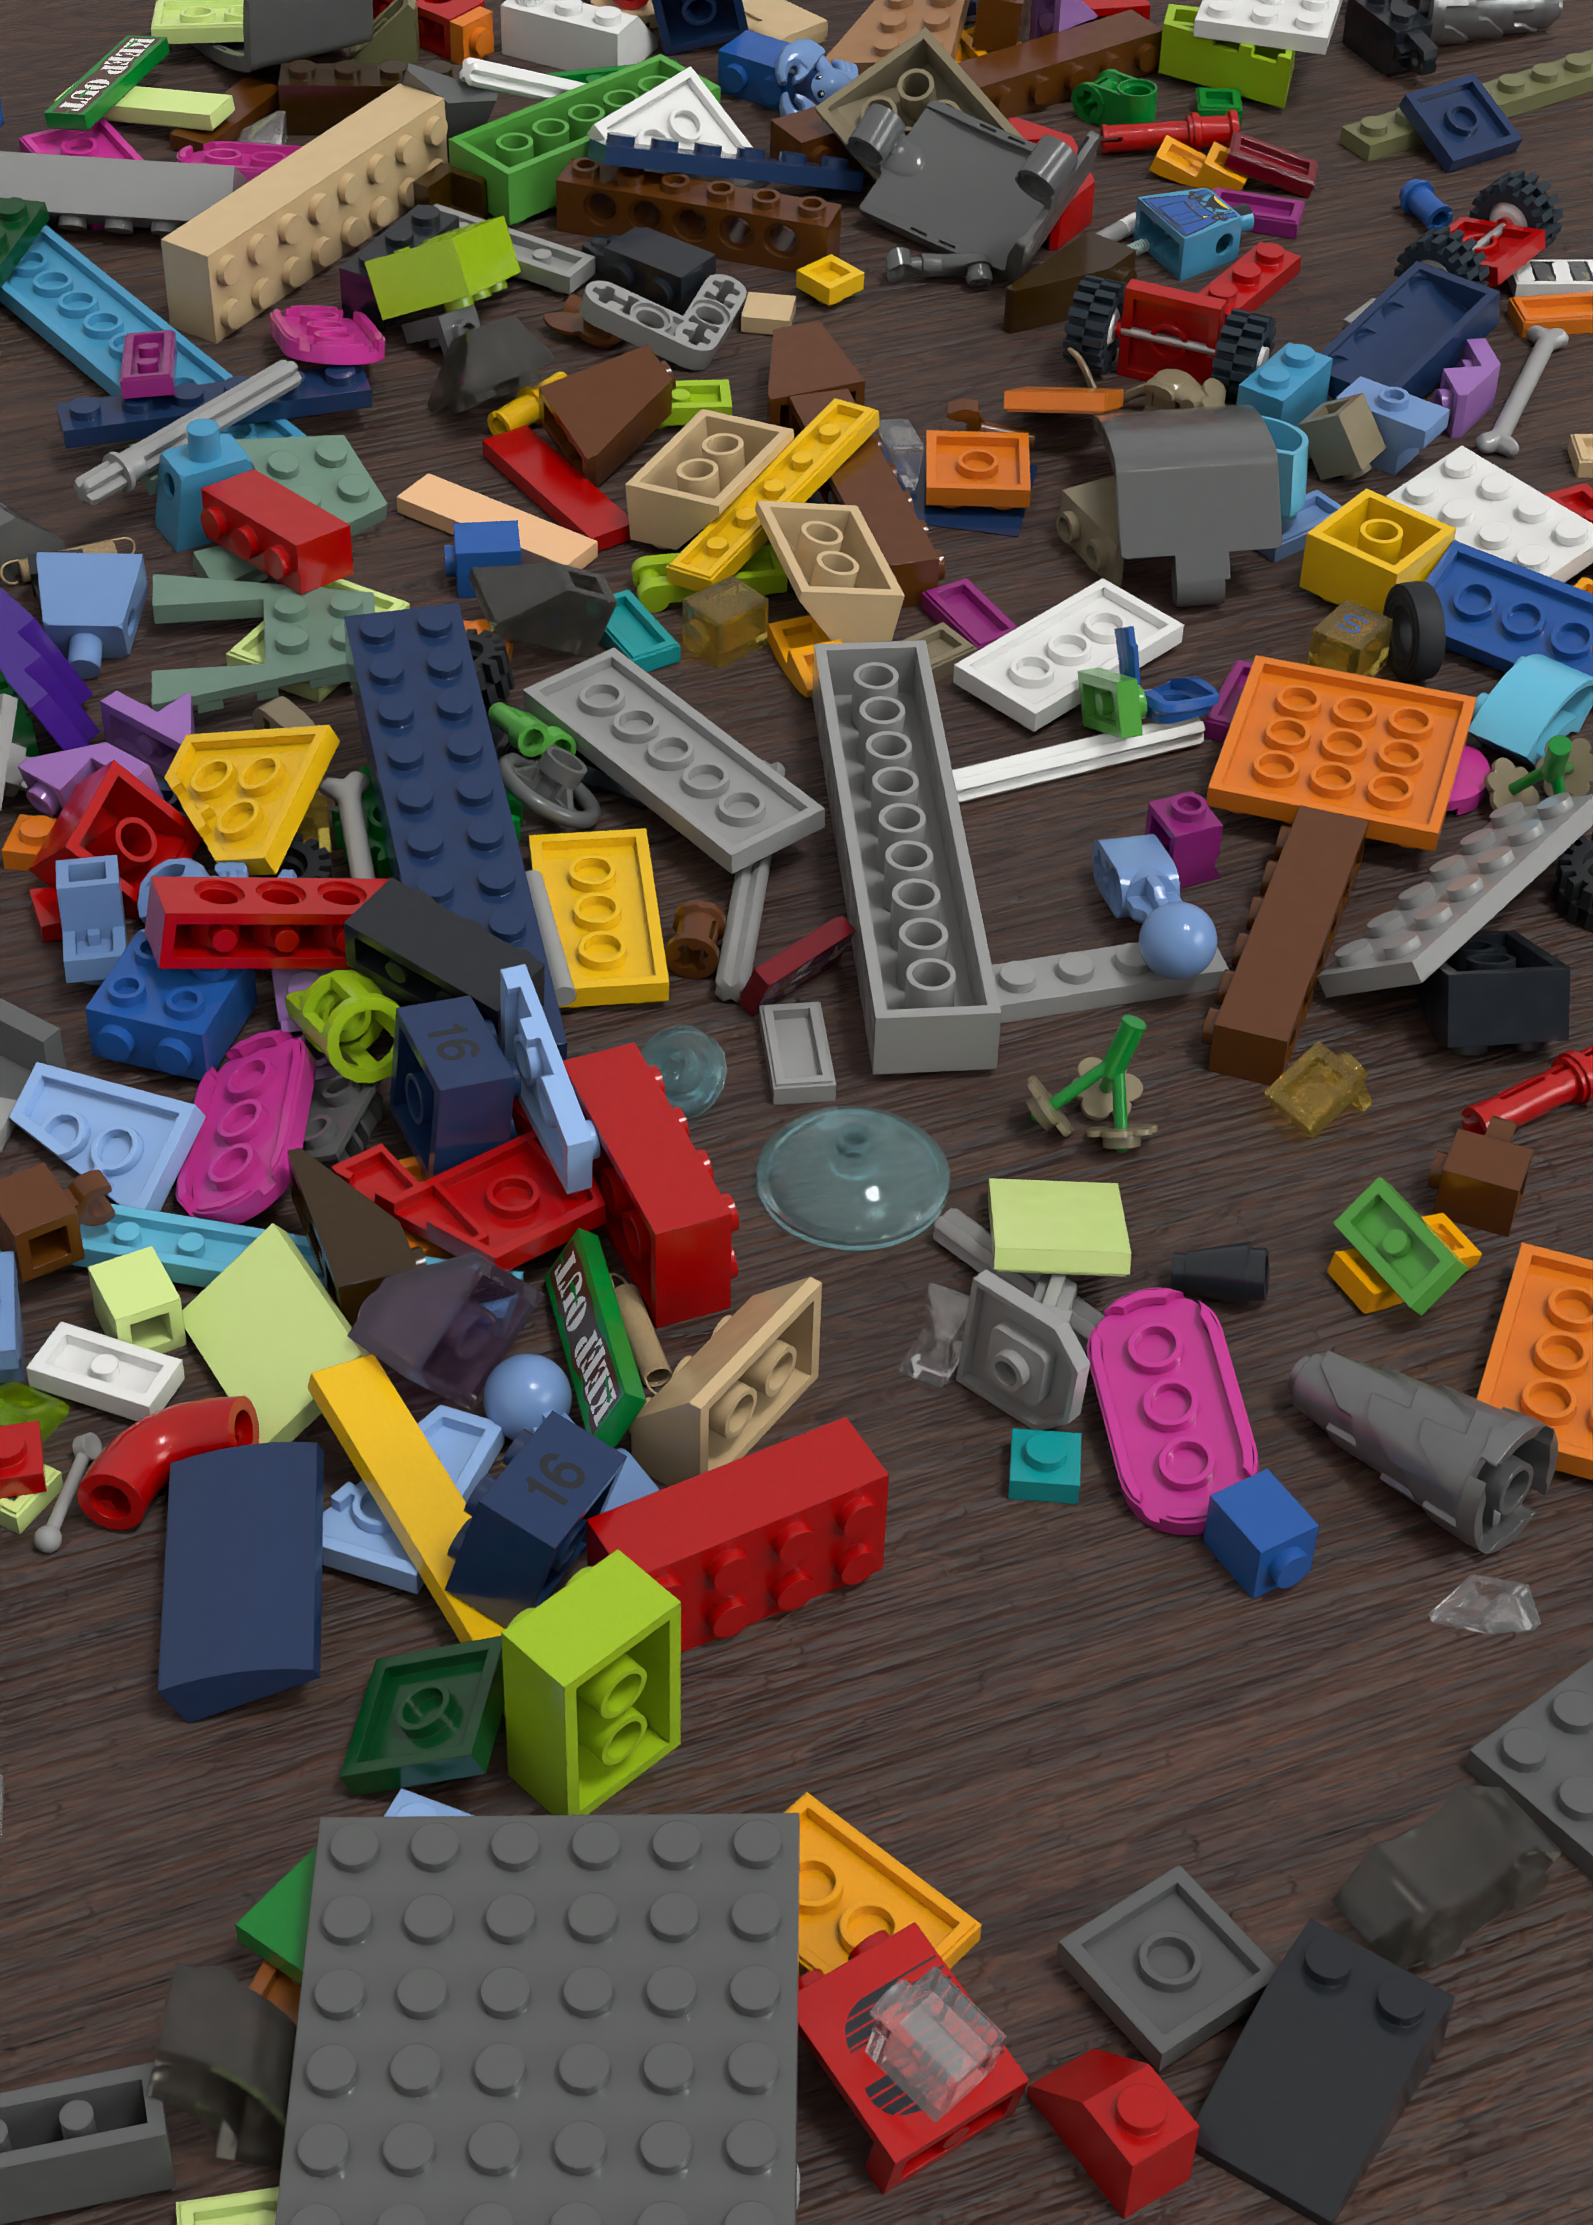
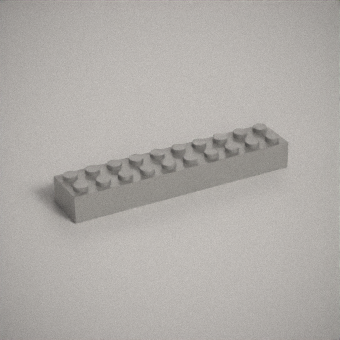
M926 640L814 644L812 701L848 922L856 930L851 942L873 1075L997 1069L1001 1008Z

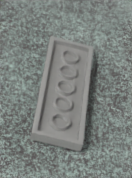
M611 648L523 689L524 708L549 727L557 726L572 736L576 742L577 751L731 874L825 827V808L616 648Z
M1564 792L1548 797L1538 805L1524 807L1523 803L1518 801L1506 804L1490 814L1491 821L1483 829L1465 836L1460 841L1461 848L1455 854L1438 861L1430 867L1431 875L1427 879L1403 891L1399 895V904L1391 911L1373 918L1367 924L1369 930L1362 937L1342 946L1335 952L1336 960L1317 976L1326 997L1423 983L1593 825V794L1571 798L1570 793Z

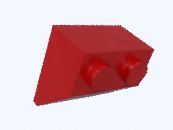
M113 760L76 785L28 870L51 888H56L57 860L117 855L125 917L142 921L139 917L137 905L141 882L149 871L167 859H192L203 838L189 819Z

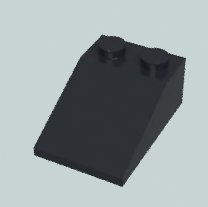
M1515 930L1477 932L1423 983L1412 985L1430 1034L1447 1048H1450V1051L1454 1054H1485L1488 1052V1045L1510 1044V1048L1517 1051L1534 1052L1546 1050L1548 1042L1569 1041L1570 967Z
M1310 1918L1272 1975L1195 2119L1200 2126L1195 2153L1319 2225H1334L1440 2053L1455 1997Z

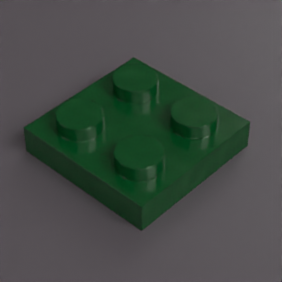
M501 1636L376 1658L339 1776L354 1796L486 1774L505 1705Z

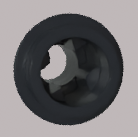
M1251 1241L1187 1252H1174L1171 1267L1172 1289L1186 1292L1189 1295L1250 1307L1251 1301H1267L1269 1290L1268 1248H1254Z

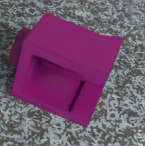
M1191 791L1148 802L1145 835L1155 834L1174 861L1179 876L1180 889L1220 879L1221 875L1215 868V861L1219 857L1223 824L1207 806L1206 800Z

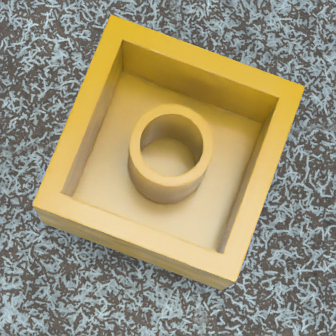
M1366 488L1307 532L1299 587L1320 596L1327 602L1338 604L1353 611L1372 623L1382 625L1384 605L1390 589L1402 582H1425L1455 539L1456 528Z

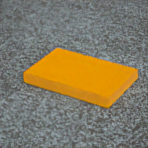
M808 1792L784 1812L799 1813L800 1818L799 1977L814 1969H821L826 1975L848 1962L850 1952L868 1936L881 1930H886L892 1936L914 1922L917 1923L949 1969L980 1941L982 1924Z

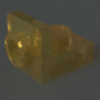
M1319 1041L1265 1091L1269 1103L1312 1139L1350 1103L1362 1112L1373 1104L1365 1085L1368 1074L1362 1065L1349 1053L1341 1051L1336 1055Z

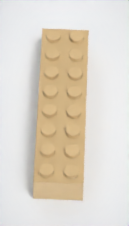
M399 83L162 238L161 246L170 326L217 344L414 207L413 182L440 163L449 165L447 157L448 124L445 114V98Z

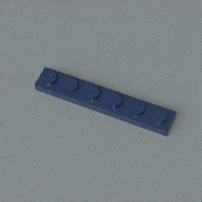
M607 132L606 140L590 139L587 158L603 165L862 192L864 173L849 168L848 159L823 155L821 163L806 162L807 155L790 151H780L779 159L765 158V150L737 146L736 154L722 153L721 145L707 142H694L693 150L678 148L679 141L661 137H651L650 145L636 144V136L616 132Z
M330 364L326 368L298 370L302 377L298 387L231 426L372 407L371 387L362 364ZM234 376L226 381L207 384L182 383L175 386V395L122 399V395L102 398L86 396L78 397L71 402L56 404L58 423L65 448L146 438L249 379V377Z

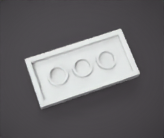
M1460 446L1386 496L1456 528L1454 540L1564 583L1593 563V524L1464 446Z
M1102 578L954 664L953 683L1035 732L1081 704L1077 671L1102 668L1119 673L1114 629L1134 626L1140 668L1182 643L1184 624Z

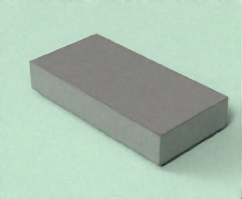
M821 1002L759 1006V1025L773 1105L836 1101V1081Z

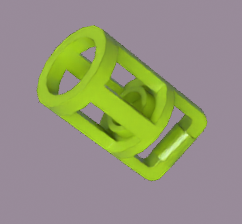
M336 970L321 976L309 988L286 995L285 1006L288 1015L302 1029L303 1035L318 1051L325 1053L328 1062L343 1077L357 1083H375L391 1076L393 1046L390 1052L379 1062L366 1049L378 1039L383 1027L394 1037L396 1008H399V1006L392 999L383 996L382 991L370 978L354 970Z

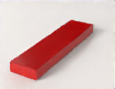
M527 425L482 440L483 456L561 527L598 541V552L631 540L628 515Z

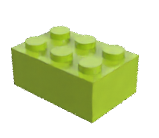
M619 1549L595 1566H588L579 1570L563 1589L536 1608H528L520 1612L511 1621L507 1629L501 1632L508 1775L552 1815L590 1814L681 1744V1601Z

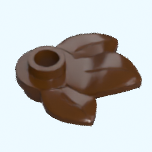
M575 294L569 295L563 306V312L543 314V320L551 330L563 335L579 336L595 348H611L623 340L585 321L579 312L582 298Z

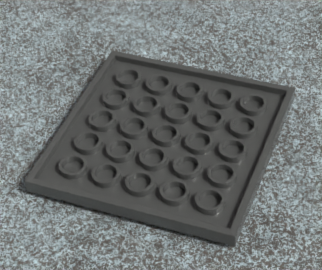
M799 1813L320 1817L275 2225H796L800 1902Z

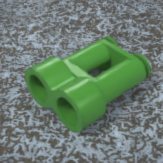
M502 702L495 703L490 707L488 711L490 722L506 733L510 744L523 755L528 757L540 755L542 757L548 746L559 747L575 755L577 746L574 738L557 726L549 727L532 713L507 706Z

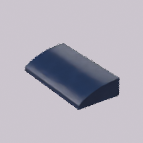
M1416 261L1320 352V354L1333 358L1328 395L1335 400L1340 393L1362 376L1388 387L1402 388L1410 395L1422 399L1441 381L1444 368H1454L1457 362L1463 359L1466 339L1485 338L1499 324L1500 291Z
M271 1442L219 1449L170 1463L158 1692L187 1723L321 1678L324 1451L318 1443Z

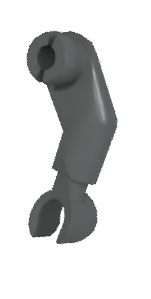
M896 247L890 250L886 257L887 279L893 283L905 279L912 273L918 274L919 277L950 278L966 276L967 284L971 288L988 286L993 279L990 270L992 268L990 258L981 252L953 254L919 253L918 257H911L909 249Z

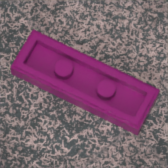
M162 330L127 333L125 335L120 375L122 399L175 395L177 364L175 331Z

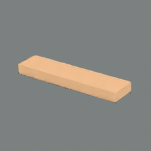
M430 473L396 497L398 513L453 536V523L518 520L521 563L566 582L598 557V541Z

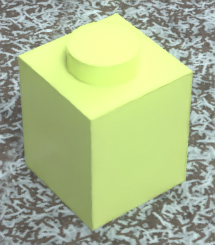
M153 1246L88 1267L95 1315L106 1336L162 1354L187 1345L181 1298Z

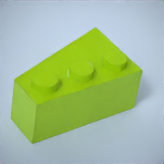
M1168 5L1163 23L1158 73L1211 88L1238 89L1242 97L1285 109L1296 51L1194 37L1195 18L1200 7Z
M504 215L454 229L424 240L423 244L414 248L405 247L394 251L393 254L364 262L382 320L444 304L446 312L473 305L474 301L491 296V293L508 288L506 279L521 272Z

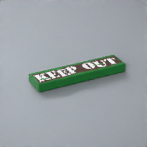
M127 35L44 112L47 127L51 129L88 131L170 53L167 37Z
M577 1228L545 1276V1281L585 1429L588 1433L615 1448L647 1401L598 1235Z

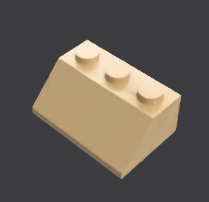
M701 409L625 484L630 539L652 544L659 549H679L716 519L794 439V429Z
M757 501L755 512L798 600L831 641L841 639L842 643L892 641L905 595L858 506Z
M808 1277L753 1295L733 1316L727 1315L723 1317L715 1327L711 1339L694 1356L689 1355L683 1358L675 1368L668 1383L653 1398H646V1404L628 1429L631 1434L632 1456L647 1475L667 1486H672L743 1458L818 1378L822 1282Z

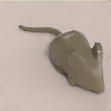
M1069 347L1068 352L1075 358L1081 368L1088 388H1097L1083 357L1076 350ZM1164 369L1155 374L1146 383L1124 392L1123 404L1141 396H1146V406L1143 411L1225 405L1226 390L1224 385L1215 378L1207 379L1201 386L1190 374L1182 370Z

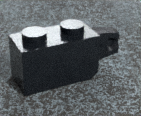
M1348 0L1342 44L1384 77L1409 70L1419 76L1432 74L1436 71V59L1439 48L1430 40L1433 23L1418 13L1416 8L1408 5L1403 0Z
M648 227L632 228L622 236L614 234L607 236L599 233L593 236L590 241L582 244L583 253L595 256L596 270L604 273V281L620 286L684 316L705 280L710 275L716 274V254Z

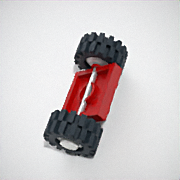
M1517 170L1513 174H1511V171L1507 172L1480 191V194L1472 202L1476 207L1470 211L1469 217L1461 216L1448 227L1443 226L1439 230L1433 228L1406 247L1405 251L1396 260L1400 264L1394 268V276L1400 277L1416 261L1486 287L1498 286L1555 241L1557 238L1555 235L1561 231L1563 225L1557 222L1563 217V209H1554V205L1560 199L1557 193L1549 197L1546 191L1552 186L1547 181L1541 185L1537 184L1539 175L1532 172L1525 177V170Z
M1085 275L1084 280H1081L1078 284V291L1074 293L1073 307L1070 306L1068 311L1070 317L1069 322L1065 324L1064 332L1067 335L1063 340V348H1065L1063 357L1066 359V363L1079 366L1075 358L1068 352V348L1071 347L1083 357L1089 369L1106 372L1112 367V361H1115L1117 348H1119L1117 375L1147 382L1161 370L1178 369L1190 374L1201 386L1209 378L1219 380L1226 390L1225 401L1237 403L1239 384L1271 358V351L1275 346V340L1273 339L1276 334V320L1272 316L1233 308L1231 314H1228L1226 318V325H1224L1227 300L1136 279H1131L1126 285V283Z

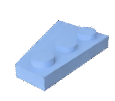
M522 964L500 969L501 1051L506 1060H513L518 1068L521 1080V1094L517 1099L566 1193L569 1194L592 1188L593 1159L600 1157V1143L595 1126L591 1120H585L526 965Z
M36 1062L9 1118L21 1130L79 1175L91 1170H100L112 1188V1192L106 1194V1196L118 1205L160 1212L206 1116L196 1105Z
M439 1405L422 1419L418 1426L467 1503L473 1490L488 1473L505 1443V1436L502 1427L490 1419ZM361 1480L357 1485L348 1481L330 1496L331 1507L323 1512L322 1565L418 1594L424 1581L364 1481Z

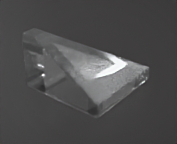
M276 111L242 129L238 142L286 145L288 139L286 111Z
M1471 1574L1429 1613L1432 1623L1485 1634L1534 1631L1541 1624L1527 1584Z

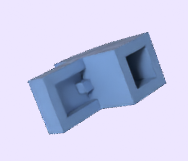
M117 855L57 860L56 890L63 934V962L66 983L83 982L89 985H101L128 946Z

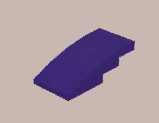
M0 587V669L3 675L62 751L89 746L88 742L101 731L80 705L90 698L93 693L36 619Z

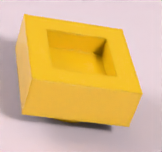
M830 254L796 270V287L813 296L819 302L830 306L864 290V272Z

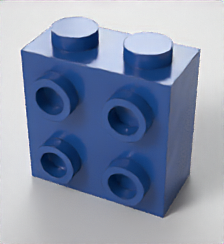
M137 931L85 1008L92 1056L201 1081L205 1073L212 1066L215 1070L225 1056L224 1054L227 1053L258 1003L254 969H159L145 932Z

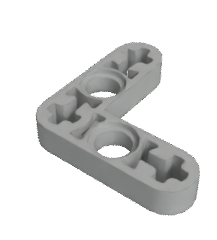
M724 274L710 275L703 283L684 316L613 283L597 280L586 285L579 312L585 321L638 347L649 345L654 354L684 368L703 370L711 364L738 319L747 291L744 285L733 277ZM722 299L724 300V303L722 304L717 300ZM642 323L649 324V325H651V326H653V327H655V328H651V327L645 326V325L642 324ZM693 340L699 342L697 345L691 344Z

